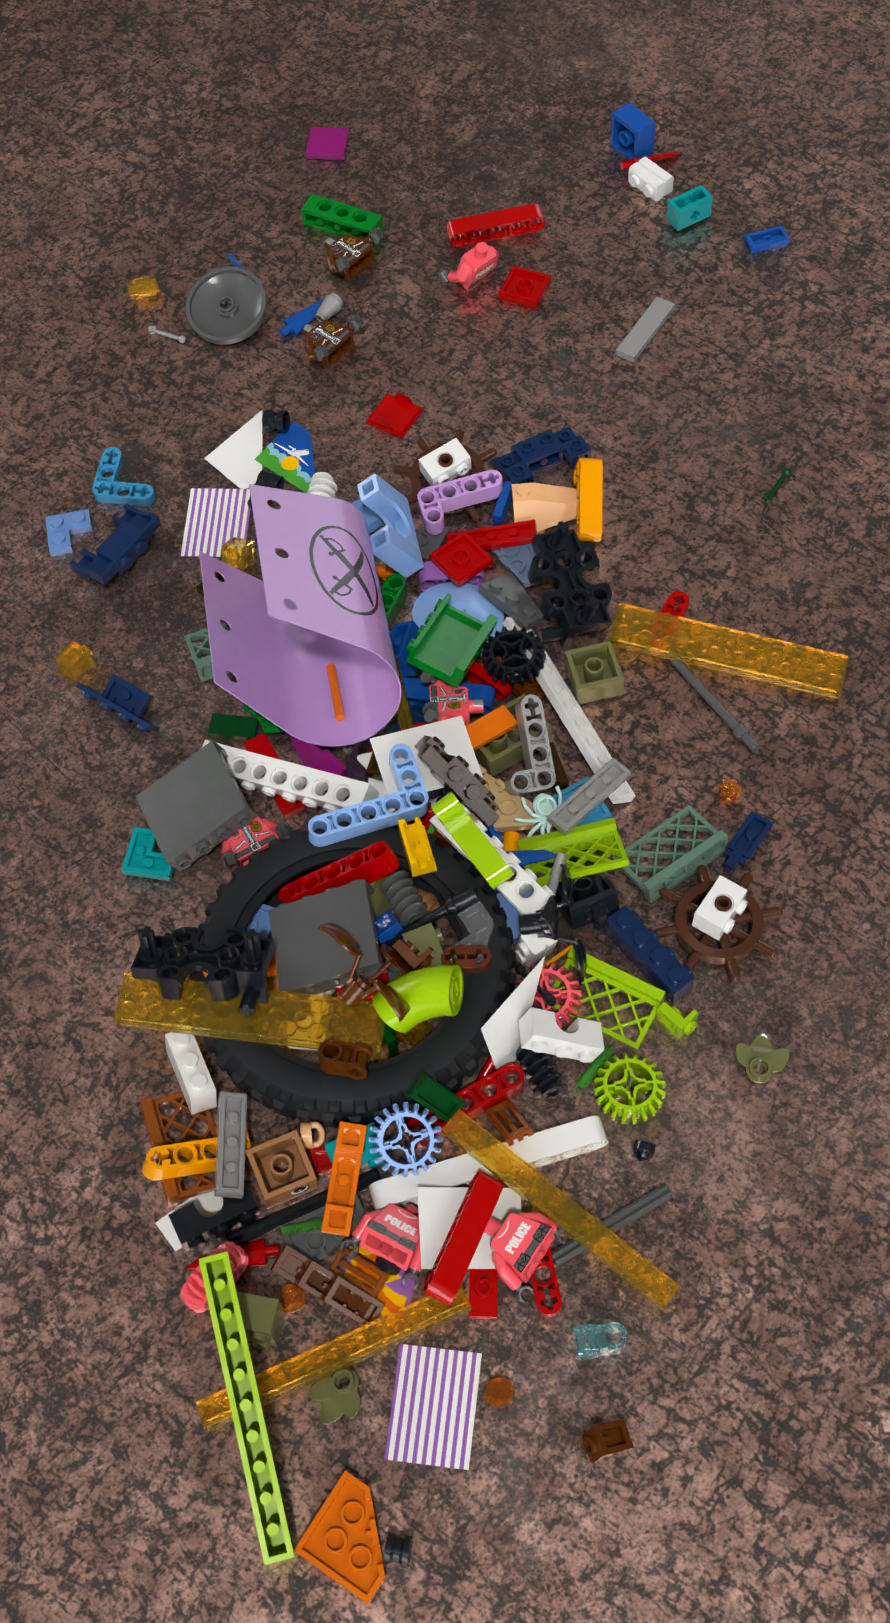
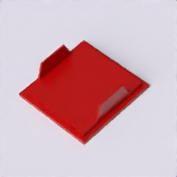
M397 392L393 396L387 393L365 423L403 438L424 408L413 404L411 398Z

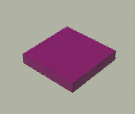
M311 127L306 148V159L344 160L349 139V128Z

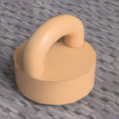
M302 1122L300 1124L301 1141L304 1149L317 1148L324 1143L325 1130L321 1123ZM313 1128L318 1130L319 1137L317 1141H312L311 1129Z

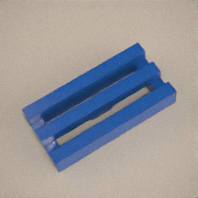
M782 225L744 235V242L747 243V248H750L751 254L788 245L790 241Z
M505 481L503 484L502 492L499 495L493 512V526L504 524L512 502L511 484L513 482Z

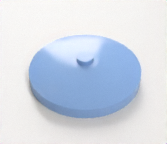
M446 582L434 585L420 594L413 605L412 620L419 628L421 625L426 626L425 621L429 613H435L433 610L438 600H444L448 593L452 595L449 603L450 606L482 622H485L490 614L498 617L491 635L495 637L496 630L501 633L503 631L504 613L478 592V586L464 583L457 587L453 582Z

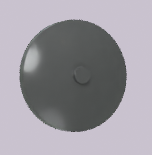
M222 267L206 273L193 285L186 300V315L194 332L203 340L218 345L234 344L250 337L263 323L268 308L267 295L260 280L253 273L239 267Z

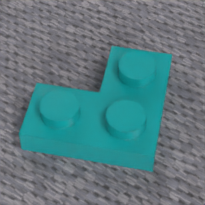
M134 827L121 869L124 875L171 881L174 868L166 863L162 853L155 852L157 841L151 829Z

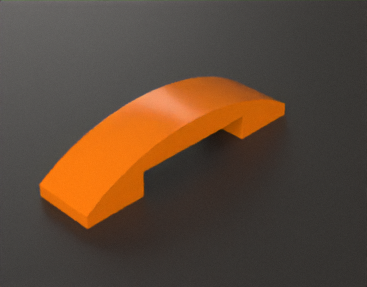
M342 1121L339 1123L322 1233L349 1237L367 1129L366 1125Z

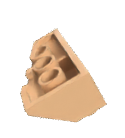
M541 483L511 484L514 523L535 519L537 534H541L544 532V529L557 526L560 521L564 523L573 519L577 520V489Z

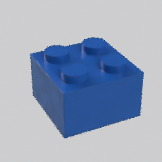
M629 102L612 112L610 145L628 160L652 156L654 153L656 122Z

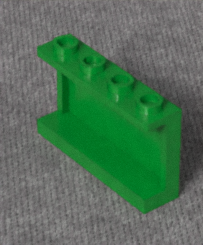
M448 593L444 600H438L433 610L435 613H429L425 621L426 626H420L415 636L417 639L412 638L406 649L409 652L406 662L458 688L483 649L484 643H487L489 636L492 635L498 617L490 614L486 621L482 622L450 606L449 603L452 595Z

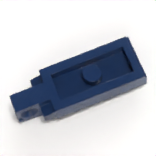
M751 811L727 846L724 856L728 859L724 864L723 871L732 876L739 864L744 867L749 863L774 823Z

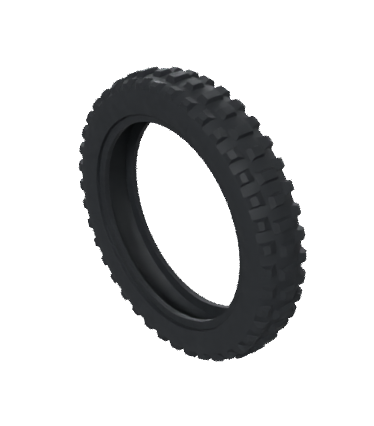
M343 821L338 825L347 827L350 823ZM395 825L323 847L311 844L308 831L301 832L298 828L290 832V838L285 840L283 838L280 840L276 838L269 842V848L264 852L255 851L248 856L249 863L247 865L237 866L231 872L232 879L230 882L219 886L216 890L218 898L215 902H210L206 907L205 914L207 918L205 923L198 925L197 930L202 932L200 941L202 946L217 944L221 939L223 931L227 930V928H239L246 931L252 917L262 903L274 908L282 904L278 899V892L286 884L369 845L385 841L400 860V865L395 872L400 870L408 871L409 878L414 882L413 886L434 893L440 906L445 904L446 897L449 895L455 896L472 885L477 889L481 898L479 901L465 907L458 915L449 913L445 917L456 932L461 946L483 945L490 950L493 959L492 966L485 972L463 973V999L460 1011L456 1016H445L425 1039L409 1050L387 1060L368 1064L366 1066L367 1076L361 1080L326 1074L321 1070L319 1063L307 1061L282 1049L259 1029L251 1016L246 1017L244 1013H239L238 1010L242 1000L240 992L237 997L230 1001H212L210 988H205L206 978L203 972L195 971L190 973L189 981L194 986V990L189 995L193 1009L198 1010V1014L194 1017L198 1030L205 1031V1036L202 1038L209 1053H215L217 1065L223 1072L227 1071L228 1076L238 1089H244L252 1099L260 1104L262 1103L263 1106L270 1110L274 1109L275 1113L291 1119L298 1117L299 1121L307 1123L323 1122L325 1127L339 1128L340 1121L360 1125L376 1122L377 1125H380L374 1118L379 1116L384 1120L386 1118L382 1111L384 1108L390 1114L394 1113L392 1108L394 1103L398 1105L399 1111L403 1110V1102H408L409 1110L411 1111L414 1103H419L410 1098L406 1092L423 1071L454 1092L462 1086V1079L465 1076L471 1078L479 1068L478 1061L481 1057H488L490 1054L481 1028L509 997V993L515 989L516 974L512 973L511 969L516 966V953L511 950L514 941L512 930L510 927H507V916L503 907H500L496 892L488 886L484 877L475 870V866L460 853H457L456 849L440 843L436 836L428 834L427 837L437 871L412 877L399 834V827ZM316 829L314 832L316 834H322L325 832V830ZM478 954L476 959L477 963L480 964L482 959H484L483 954Z

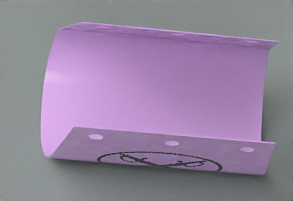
M249 484L263 581L199 551L214 683L288 734L304 742L320 746H346L364 741L378 733L392 719L401 701V684L366 519L357 507L341 499ZM267 501H276L281 508L274 509L268 505ZM275 549L285 550L288 553V558L278 556L275 553ZM214 571L219 572L223 576L224 582L216 578ZM220 620L228 623L230 631L222 627ZM328 664H334L336 667L345 713L343 721H337L335 718L326 670ZM226 671H230L235 675L236 683L227 677Z

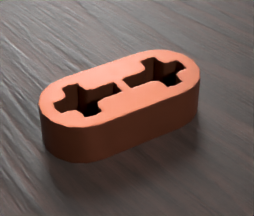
M483 945L450 946L444 949L441 954L443 965H451L449 960L452 958V955H457L458 960L453 965H459L462 973L485 972L492 966L493 962L490 950ZM478 954H483L484 959H482V963L478 964L476 961Z

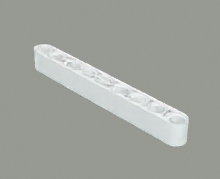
M597 1115L589 1116L533 1133L534 1135L530 1137L528 1135L523 1136L524 1140L520 1142L515 1139L513 1140L514 1145L510 1147L506 1142L428 1165L429 1169L427 1171L423 1170L422 1167L418 1168V1176H414L411 1170L408 1171L407 1178H404L401 1173L378 1180L369 1185V1191L375 1210H383L389 1204H395L403 1209L406 1204H418L417 1187H469L478 1170L499 1180L606 1146L609 1141L600 1117Z

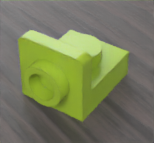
M664 1001L657 1008L655 1019L676 1038L680 1039L685 1033L689 1035L695 1030L698 1025L697 1018L699 1012L694 1009L683 1018L682 1013L675 1006H669Z

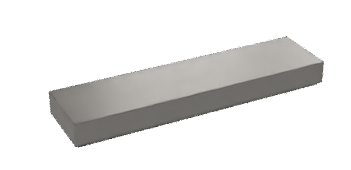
M656 297L618 346L616 355L634 363L674 311L675 304Z
M612 758L547 816V821L566 836L629 779L632 772L615 758Z
M220 1091L214 1191V1196L242 1199L244 1195L246 1093Z

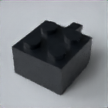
M594 862L585 864V866L593 865ZM604 872L573 879L575 888L574 906L572 909H569L568 905L559 908L572 929L575 930L590 923H594L599 930L608 927V917L620 909L617 891L613 883ZM559 882L555 894L557 904L562 902L564 897L562 882Z

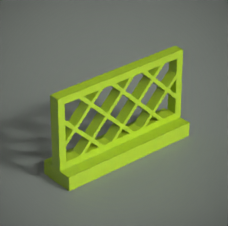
M614 817L576 826L566 836L558 830L517 840L519 851L547 850L554 854H557V852L567 854L565 864L570 868L569 871L572 879L629 866V859L617 831ZM596 850L604 852L601 857L593 855ZM611 855L621 857L615 860L608 859ZM572 856L580 858L576 863L569 861ZM555 858L523 867L524 870L529 868L535 875L538 872L545 874L543 877H539L536 882L540 886L548 885L552 868L545 867L544 865L547 862L554 863ZM587 860L594 862L590 866L583 865Z
M572 947L564 964L566 973H568L570 967L578 970L575 949ZM586 954V975L591 977L585 978L584 984L589 997L580 999L582 1004L590 1001L594 1014L586 1017L579 1014L578 1016L570 1014L569 1017L574 1020L577 1018L587 1020L596 1018L597 1022H600L599 1017L614 1013L618 1025L608 1029L601 1025L602 1034L638 1051L656 1017L657 1008L666 1000V992ZM557 980L552 987L554 989L560 988L561 991L567 990L566 986L560 987L562 983ZM596 980L603 982L606 991L591 995L587 983ZM620 991L626 993L630 1003L615 1007L611 994ZM608 996L612 1008L597 1013L593 1000ZM631 996L634 997V998H636V999H638V1000L632 1001ZM646 1003L653 1007L649 1016L638 1019L635 1005ZM557 1004L554 1010L559 1011L564 1005ZM631 1007L635 1020L621 1024L617 1011ZM645 1022L642 1028L640 1023ZM637 1024L640 1034L636 1042L625 1038L623 1028ZM620 1030L621 1035L615 1033L614 1031Z

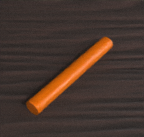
M328 664L326 670L335 718L337 721H343L345 713L336 667L334 664Z

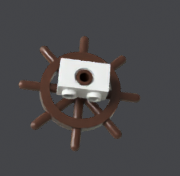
M462 429L456 431L453 440L431 447L423 436H418L416 442L423 452L416 458L412 468L395 465L393 472L399 475L410 476L413 494L406 497L410 506L418 501V492L423 488L464 477L463 475L472 469L476 473L484 472L483 463L496 456L497 450L491 448L478 455L474 450L462 444L464 437ZM420 478L426 479L429 485L422 488ZM473 505L444 513L454 514L466 510L473 521L477 522L481 518Z
M699 865L697 867V874L700 884L687 890L683 896L665 887L660 890V895L676 904L677 908L674 916V925L657 928L654 932L658 938L677 936L683 948L691 954L684 964L691 971H693L699 960L711 964H726L730 979L733 982H738L741 976L736 962L748 956L754 949L770 958L777 957V949L759 939L763 929V919L779 917L782 915L783 910L780 907L760 909L754 897L747 892V888L753 880L751 873H745L738 884L721 875L717 881H710L707 868L704 865ZM704 898L700 906L695 904L696 901ZM687 911L694 914L693 922L686 923ZM750 922L751 932L748 934L734 925ZM702 931L705 934L698 941L691 933ZM727 934L742 941V943L731 947ZM714 938L719 941L721 949L709 947Z

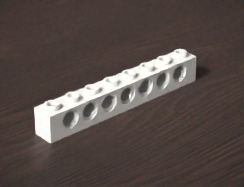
M205 740L202 747H204L210 741ZM216 743L225 749L228 755L225 761L236 782L249 791H254L256 788L261 790L263 794L274 797L275 794L281 795L283 799L295 803L296 800L302 801V804L311 808L321 806L327 812L376 799L379 794L370 783ZM370 814L364 815L363 818H369Z

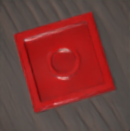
M513 266L498 293V299L537 309L551 282V275Z
M465 531L429 554V560L457 587L493 564V558Z

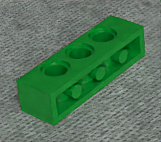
M311 194L301 208L304 225L331 234L342 236L348 233L355 237L365 238L369 236L371 230L377 227L380 228L382 233L384 232L382 215L319 195Z

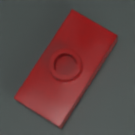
M470 1269L469 1319H497L498 1273L496 1269Z

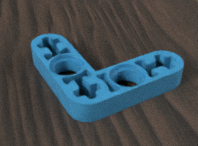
M110 447L104 450L92 486L95 499L101 503L123 505L126 503L135 506H149L153 504L156 496L151 485L118 482L123 465V456L120 449ZM113 472L111 477H103L104 473ZM121 491H129V494L126 496L118 495Z

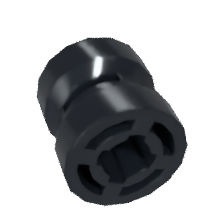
M265 410L262 416L263 429L265 431L277 429L279 432H287L290 427L289 412L287 410H279L278 412Z

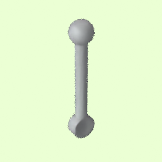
M155 326L148 327V332L151 335L156 333L178 340L181 344L186 342V337L183 335L176 336L157 330Z

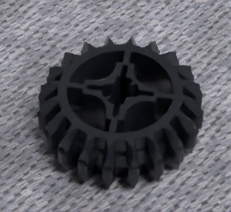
M515 626L509 631L505 627L503 633L496 630L495 637L489 636L488 643H484V651H482L483 668L486 669L488 677L493 676L495 682L501 680L503 686L509 682L514 687L515 683L519 682L523 687L525 680L532 682L533 676L539 677L540 670H543L546 660L545 646L541 643V639L539 636L535 637L533 630L526 633L525 627L520 631ZM527 650L532 654L530 659L525 654ZM497 654L501 655L502 661L500 663L495 659Z

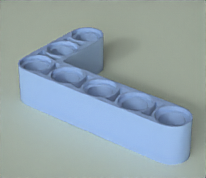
M396 744L389 753V767L398 792L313 817L308 823V836L311 844L323 847L397 825L398 820L405 819L408 822L414 820L415 817H423L427 813L429 797L410 747L405 744ZM398 757H402V758H405L406 760L400 762V761H397V760H395V759L398 758ZM412 779L414 782L405 783L403 780ZM414 800H419L422 802V804L414 805L411 802ZM390 807L397 808L398 811L389 812L387 809ZM366 814L373 815L374 818L367 820L363 818V816ZM343 821L350 823L347 827H342L338 824ZM316 829L325 830L322 834H316L314 831Z

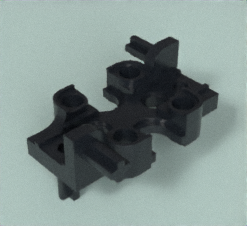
M563 521L558 522L554 532L534 535L532 545L536 555L533 557L527 574L529 582L533 585L534 583H541L551 578L559 585L558 590L542 593L540 610L544 615V619L551 623H558L555 627L538 629L537 632L541 643L560 640L562 648H567L571 646L574 636L579 633L608 629L611 624V619L607 612L612 598L611 588L607 583L593 585L586 582L583 578L585 575H595L596 570L600 568L595 544L592 542L580 544L575 530L569 529V525H564ZM563 559L564 563L569 564V566L560 565L558 560ZM573 597H581L584 603H576Z
M145 926L144 929L138 930L140 947L131 966L133 979H149L159 985L160 994L163 998L181 1000L187 975L195 971H204L208 973L205 979V988H210L212 1001H230L237 997L240 992L242 1000L238 1011L239 1013H244L246 1017H250L251 1013H255L257 1003H268L270 995L266 978L275 950L273 939L259 938V933L255 932V929H249V932H246L239 928H227V930L223 931L221 939L217 944L202 946L200 945L202 932L197 930V927H181L173 931L171 935L170 933H165L164 936H155L154 930H151L150 926Z

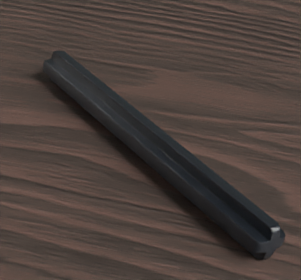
M372 1169L359 1175L356 1189L357 1194L369 1189L370 1184L381 1180L377 1169ZM328 1189L227 1233V1240L233 1241L236 1245L240 1246L272 1232L274 1229L280 1228L277 1226H281L326 1206Z

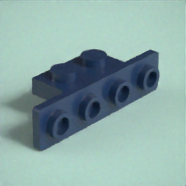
M112 675L103 694L87 685L77 683L76 687L83 691L81 695L93 701L95 698L100 700L99 705L109 711L117 710L119 712L117 716L128 722L131 719L137 722L136 727L147 733L149 730L159 731L160 727L143 718L153 699V696L116 675Z

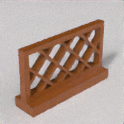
M183 1092L154 1100L151 1097L140 1099L141 1112L151 1148L176 1143L168 1139L166 1135L171 1126L184 1132L178 1143H182L188 1134L199 1140L209 1139V1134H211L212 1138H216V1129L210 1109L204 1111L205 1116L200 1114L201 1112L193 1114L189 1125L185 1127L175 1121L181 1110L191 1115L189 1108L184 1106L186 1100ZM170 1104L177 1109L170 1119L160 1114L159 1106ZM197 1118L208 1124V1129L204 1136L191 1130ZM203 1173L202 1176L198 1174L189 1175L198 1180L193 1189L182 1191L180 1183L184 1176L161 1180L168 1207L179 1205L181 1200L215 1191V1182L205 1178L208 1173Z

